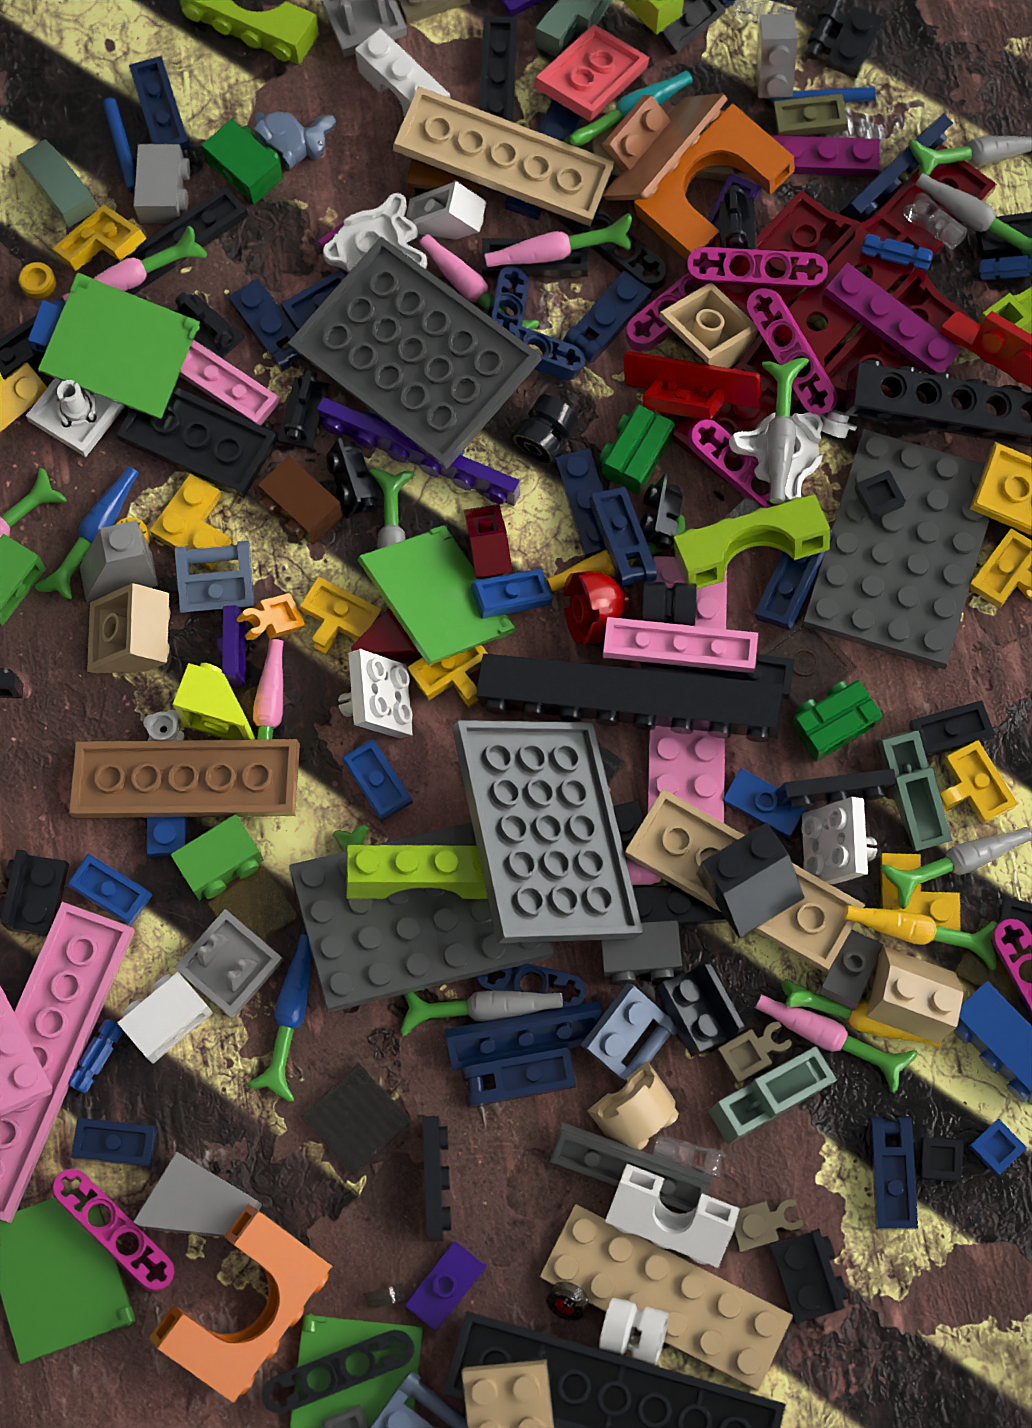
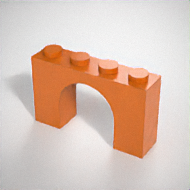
M732 104L725 112L721 110L720 115L713 122L709 123V127L700 135L697 143L685 150L678 159L679 164L661 179L657 184V191L651 197L645 200L634 201L636 216L688 261L689 255L697 248H718L720 246V231L695 210L686 198L687 188L699 172L717 165L731 166L741 170L757 185L761 186L765 192L771 195L795 171L794 156L738 107ZM702 255L701 260L698 262H694L693 266H697L708 256Z
M249 1203L224 1237L259 1263L267 1276L269 1293L266 1306L261 1315L254 1323L241 1331L217 1333L207 1329L173 1304L148 1338L157 1349L232 1403H234L239 1395L245 1394L252 1386L255 1372L263 1361H268L275 1354L279 1347V1339L288 1327L294 1326L299 1321L304 1312L303 1306L312 1293H317L325 1285L328 1279V1271L332 1267Z

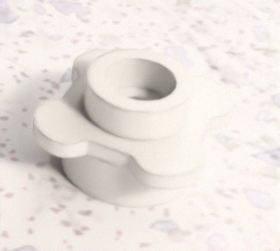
M833 409L828 414H817L822 419V432L846 438L849 429L856 430L857 426L848 422L850 416L844 415L841 411Z
M175 710L150 714L144 719L143 725L149 733L148 741L184 740V733L179 729L178 725L180 718ZM162 727H167L165 733L160 731Z

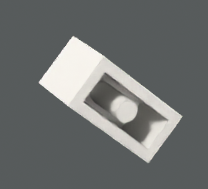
M176 972L173 976L167 974L159 979L152 987L154 992L142 1002L141 1000H136L122 1012L123 1018L117 1022L145 1057L153 1064L213 1013L179 972Z

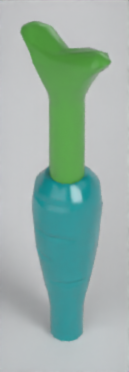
M685 70L672 78L638 89L622 97L617 102L614 111L574 131L566 138L565 143L580 148L594 137L618 125L643 95H652L661 106L680 89L692 83L690 73Z

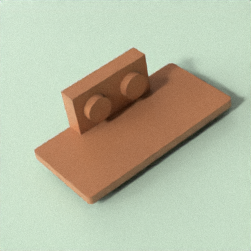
M723 93L684 97L667 116L652 95H643L602 144L622 170L603 193V197L607 201L645 200L651 197L657 191V184L661 179L679 164L678 159L685 150L697 143L700 138L699 134L704 127L720 115V108L727 101L726 96Z

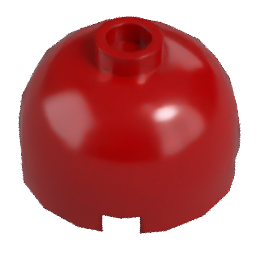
M601 571L570 573L566 579L564 596H570L571 607L564 608L568 630L576 643L583 642L582 646L604 642L607 617L625 619L626 614L629 612L630 602L627 593L622 591L620 585L610 575Z

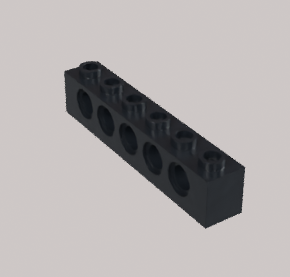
M875 360L859 362L848 372L844 415L1032 447V393L1022 391V388L1019 386L987 385V381L982 379L956 380L953 379L951 374L942 372L928 375L918 373L916 368L901 366L894 369L883 367V363ZM881 385H886L891 389L893 398L883 394ZM916 391L925 394L928 401L927 404L919 401ZM951 397L957 398L961 402L962 410L953 406ZM986 403L991 404L995 408L996 416L988 412ZM1021 409L1028 412L1031 422L1026 421L1022 417Z

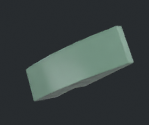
M559 0L536 27V48L557 58L566 50L576 34L582 35L593 24L598 25L613 0Z
M46 139L16 156L51 208L56 210L68 228L97 210L89 190L64 158Z
M909 730L877 739L876 743L884 770L894 769L897 784L890 789L914 851L952 841L933 768L928 767L919 730Z
M814 1047L755 1079L748 1086L718 1101L708 1112L725 1141L730 1145L837 1081L818 1048Z

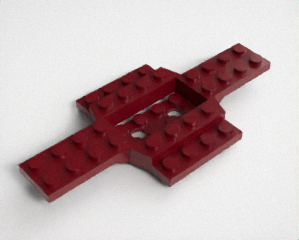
M941 144L936 150L938 151L948 148ZM966 161L938 164L929 175V177L938 182L959 189L984 202L995 191L997 183ZM919 169L876 215L863 223L827 210L800 190L756 237V250L807 252L821 255L827 262L828 274L826 280L818 287L801 288L713 283L751 320L752 318L747 309L749 296L760 288L776 291L783 299L835 387L838 402L845 404L848 372L864 360L879 361L883 363V367L894 369L901 366L916 368L918 373L922 370L865 325L858 330L825 366L824 360L860 322L823 294L825 288L847 262L854 268L858 266L867 267L872 273L870 280L886 292L898 279L902 281L901 285L891 296L939 332L942 325L955 312L968 316L966 312L941 295L923 270L913 268L914 264L909 263L908 266L881 260L880 255H875L874 258L861 253L865 236L872 234L880 236L881 241H885L888 238L914 245L913 249L916 250L919 247L930 249L933 251V259L965 224L947 211L944 206L938 203L926 191L915 185L919 179ZM741 256L737 257L729 266L730 272L735 276H744L750 269L749 261ZM771 259L765 266V272L771 278H780L786 272V265L781 259ZM791 259L792 272L790 280H797L796 272L807 273V279L815 280V275L822 273V269L816 268L815 261H809L808 267L800 268L796 267L798 260ZM760 298L761 305L757 308L758 312H767L772 320L765 323L766 327L773 321L783 318L782 314L777 317L771 313L769 305L773 302L772 298ZM812 315H820L826 320L827 326L821 331H814L807 326L806 320ZM782 325L774 333L775 342L779 346L784 347L792 340V332L788 326ZM760 331L744 357L733 368L760 375V405L757 408L724 403L711 419L730 435L736 432L753 431L766 417L776 412L777 381L762 367V363L771 361L778 364ZM810 362L798 373V377H805L809 373L811 368ZM818 375L811 382L801 385L803 389L808 386L813 389L814 393L825 397L828 396L826 391L819 392L813 382L820 380ZM881 385L883 394L893 398L891 389L886 385ZM793 387L790 414L801 403ZM688 417L672 434V440L728 483L689 447L687 441L688 433L699 421ZM698 430L701 434L699 442L702 445L709 442L717 448L711 453L714 457L727 446L722 442L717 447L710 441L712 433L709 430L703 433ZM728 452L724 456V464L727 469L731 471L740 470L742 460L738 454Z

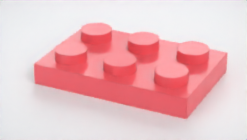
M593 24L536 76L534 88L591 122L647 68L650 57Z

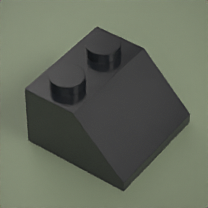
M768 823L763 824L703 860L696 873L739 939L805 898L790 856Z

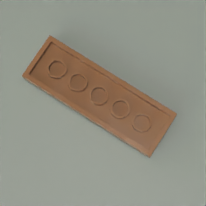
M297 739L76 742L69 814L73 818L232 817L235 814L238 817L296 816L300 743Z

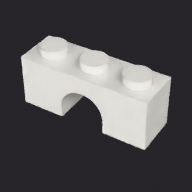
M381 28L355 48L358 72L380 93L389 88L400 101L404 116L407 114L418 86L450 98V94Z
M627 1164L605 1222L614 1225L616 1229L623 1233L636 1234L651 1240L660 1248L673 1249L688 1255L697 1263L710 1264L718 1268L735 1228L739 1208L701 1194L697 1206L692 1211L684 1214L674 1213L668 1210L660 1200L659 1193L664 1178Z

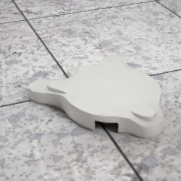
M393 193L380 207L358 212L345 219L344 226L340 229L339 233H336L334 238L323 248L325 261L331 266L341 267L350 272L382 236L426 269V255L407 245L408 241L417 237L418 232L416 225L404 217L407 208L406 198L402 194Z
M807 412L804 414L794 413L790 416L796 425V439L791 468L785 487L784 503L793 498L801 497L803 480L809 477L820 465L822 455L819 456L818 443L821 442L820 433L823 423L817 414ZM775 413L766 417L758 424L755 430L736 432L729 439V445L733 452L754 456L758 459L759 464L754 470L757 478L770 482L767 430L769 422L775 417Z

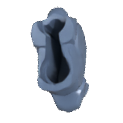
M276 111L265 115L264 113L257 112L254 116V131L257 133L258 142L265 149L271 147L279 155L283 169L289 172L305 156H309L313 160L322 157L326 148L325 135L333 129L337 121L332 115H320L310 127H303L291 113Z

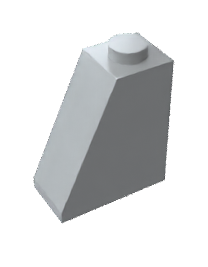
M137 520L99 529L79 566L87 602L94 601L131 583L149 588L159 586L152 552Z
M176 1152L135 1218L134 1223L146 1230L225 1238L224 1235L248 1203L258 1211L262 1204Z

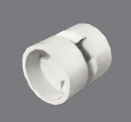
M613 1297L604 1320L600 1338V1350L620 1356L629 1351L632 1353L634 1360L656 1365L664 1343L669 1312L651 1307H645L642 1311H638L635 1303ZM635 1327L642 1331L641 1336L633 1335Z

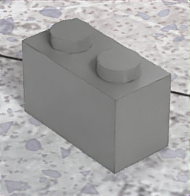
M794 13L759 14L755 71L758 98L793 97L798 40Z
M138 144L134 208L140 224H170L182 216V210L188 209L187 189L183 188L184 180H189L190 162L188 158L183 157L180 144Z

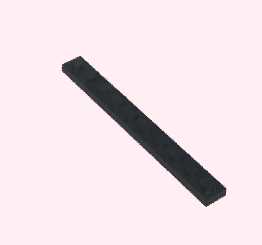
M226 185L142 242L132 254L126 256L121 261L127 258H136L141 261L173 247L181 239L187 226H191L194 230V242L203 248L249 217L248 211ZM189 257L180 258L147 273L142 284L132 289H127L124 292L135 295ZM117 259L112 264H110L109 266H107L91 278L93 279L98 274L102 273L103 271L107 270L111 266L116 265L121 261ZM37 315L0 339V373L4 379L24 363H28L31 366L43 358L44 353L30 349L28 342Z

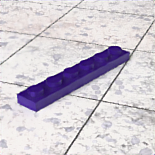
M323 397L317 408L320 424L328 432L338 436L341 434L350 436L359 445L367 449L375 447L387 452L389 457L400 463L408 461L416 464L428 475L434 477L442 475L451 479L461 489L467 491L475 489L484 493L494 503L501 505L508 503L515 506L521 494L519 479L462 455H459L449 468L446 469L392 426Z

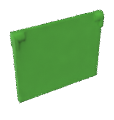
M77 273L38 371L61 381L73 380L74 384L78 383L80 388L161 420L191 344L200 328V321Z
M444 525L416 537L360 555L358 558V562L428 666L493 640L497 641L505 638L516 630L506 614L481 619L471 591L472 581L481 580V577L476 578L474 567Z
M78 1188L62 1194L64 1197L73 1194L80 1201V1205L74 1207L79 1213L84 1205L95 1197L89 1192L85 1199L78 1192ZM54 1198L16 1211L12 1223L0 1219V1295L20 1364H25L109 1331L130 1326L136 1322L118 1263ZM100 1205L92 1207L87 1214L89 1223L94 1227H104L106 1223Z
M313 1314L303 1315L297 1367L391 1330H401L410 1336L414 1344V1354L410 1362L401 1368L293 1410L290 1428H324L323 1420L357 1405H361L370 1428L409 1372L413 1370L418 1374L423 1327L314 1316ZM392 1337L389 1339L390 1346L379 1352L377 1343L370 1345L369 1349L376 1358V1370L385 1367L381 1360L384 1357L393 1355L396 1361L403 1359L402 1351L408 1348L406 1341L399 1342L396 1337ZM354 1352L347 1358L346 1368L352 1376H362L369 1369L370 1362L366 1354ZM314 1368L308 1375V1384L316 1392L326 1390L331 1383V1374L326 1368ZM297 1374V1385H295L294 1393L300 1392L301 1401L308 1398V1395L301 1386V1374ZM409 1395L403 1404L414 1411L415 1398Z

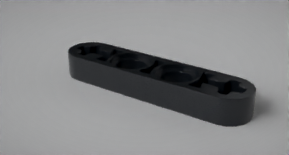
M599 207L596 210L591 226L582 225L580 222L558 214L561 223L575 235L589 232V229L596 224L609 227L616 222ZM629 231L626 236L630 240V247L635 252L630 258L623 259L615 254V250L619 245L606 242L590 246L621 273L626 271L652 291H656L664 285L667 272L665 262ZM640 258H642V266L638 263ZM645 269L649 272L654 269L657 270V277L649 275L646 278L644 276Z
M391 1330L274 1376L263 1387V1403L273 1413H288L408 1364L413 1357V1341L404 1331ZM392 1337H396L399 1342L406 1341L408 1348L402 1351L403 1359L396 1361L393 1355L384 1357L381 1360L385 1367L376 1370V1358L369 1349L370 1345L377 1343L379 1352L390 1346L389 1339ZM354 1352L366 1354L370 1362L368 1371L358 1377L352 1376L346 1368L347 1358ZM317 1367L326 1368L331 1374L329 1387L321 1392L312 1390L308 1384L309 1373ZM301 1374V1386L308 1395V1398L300 1401V1392H297L287 1397L288 1404L284 1407H281L279 1402H271L270 1395L275 1392V1384L281 1383L283 1388L297 1385L292 1377Z

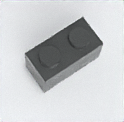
M678 920L641 923L643 933L636 939L600 940L603 979H612L613 984H629L635 982V977L651 976V981H666L674 978V974H680L682 959Z

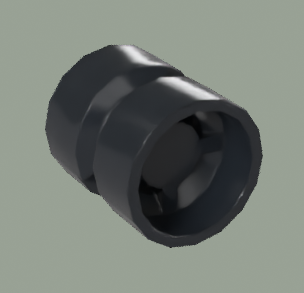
M543 394L538 397L529 411L530 419H524L516 431L513 441L519 449L531 458L543 463H552L563 446L562 439H567L579 420L575 411L566 403L553 396Z
M644 581L642 621L695 626L697 584L675 583L672 588H668L665 582Z

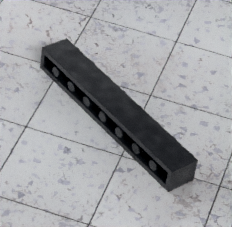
M483 653L476 697L481 706L485 707L486 711L496 714H506L507 710L522 711L523 715L532 718H542L544 714L559 715L560 719L569 722H579L581 718L596 719L598 724L606 726H616L618 722L633 723L634 727L642 730H654L656 726L670 727L671 731L679 734H691L693 730L707 731L710 736L717 738H729L731 734L744 735L746 739L754 742H768L769 738L778 739L784 694L782 684Z

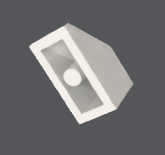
M455 181L410 198L406 219L416 225L417 234H429L434 237L458 240L480 232L484 220L483 214L486 201Z

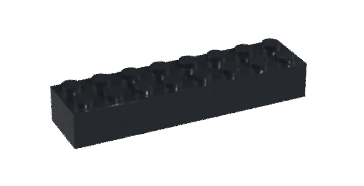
M468 1311L465 1314L444 1390L446 1395L465 1400L462 1377L464 1367L546 1360L553 1424L559 1428H781L786 1403Z

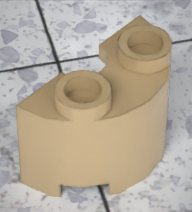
M648 1061L627 1077V1083L620 1091L614 1094L608 1093L587 1110L606 1138L638 1150L643 1149L647 1145L649 1138L661 1128L673 1124L679 1114L675 1109L676 1101Z

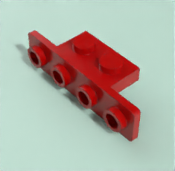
M993 311L985 317L982 325L960 312H955L942 325L940 333L950 338L953 343L965 347L978 355L984 362L996 366L1009 374L1015 381L1023 383L1032 389L1031 334Z
M627 351L623 356L625 384L648 389L643 395V407L657 411L660 414H676L702 421L706 419L711 420L724 403L757 408L761 403L760 375L758 373Z

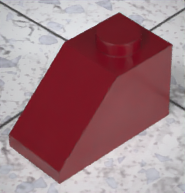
M500 505L465 509L464 515L476 578L484 577L487 579L512 572L507 531Z
M387 609L351 646V652L362 649L400 663L416 662L422 658V655L391 609Z

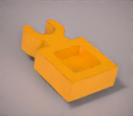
M290 593L261 600L254 608L244 610L236 618L238 623L243 621L252 623L254 628L245 635L247 640L258 638L265 630L269 639H274L298 632L306 625Z

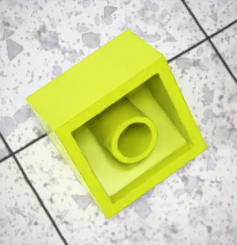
M188 663L173 702V706L184 727L225 740H256L222 670L208 663H201L200 666Z

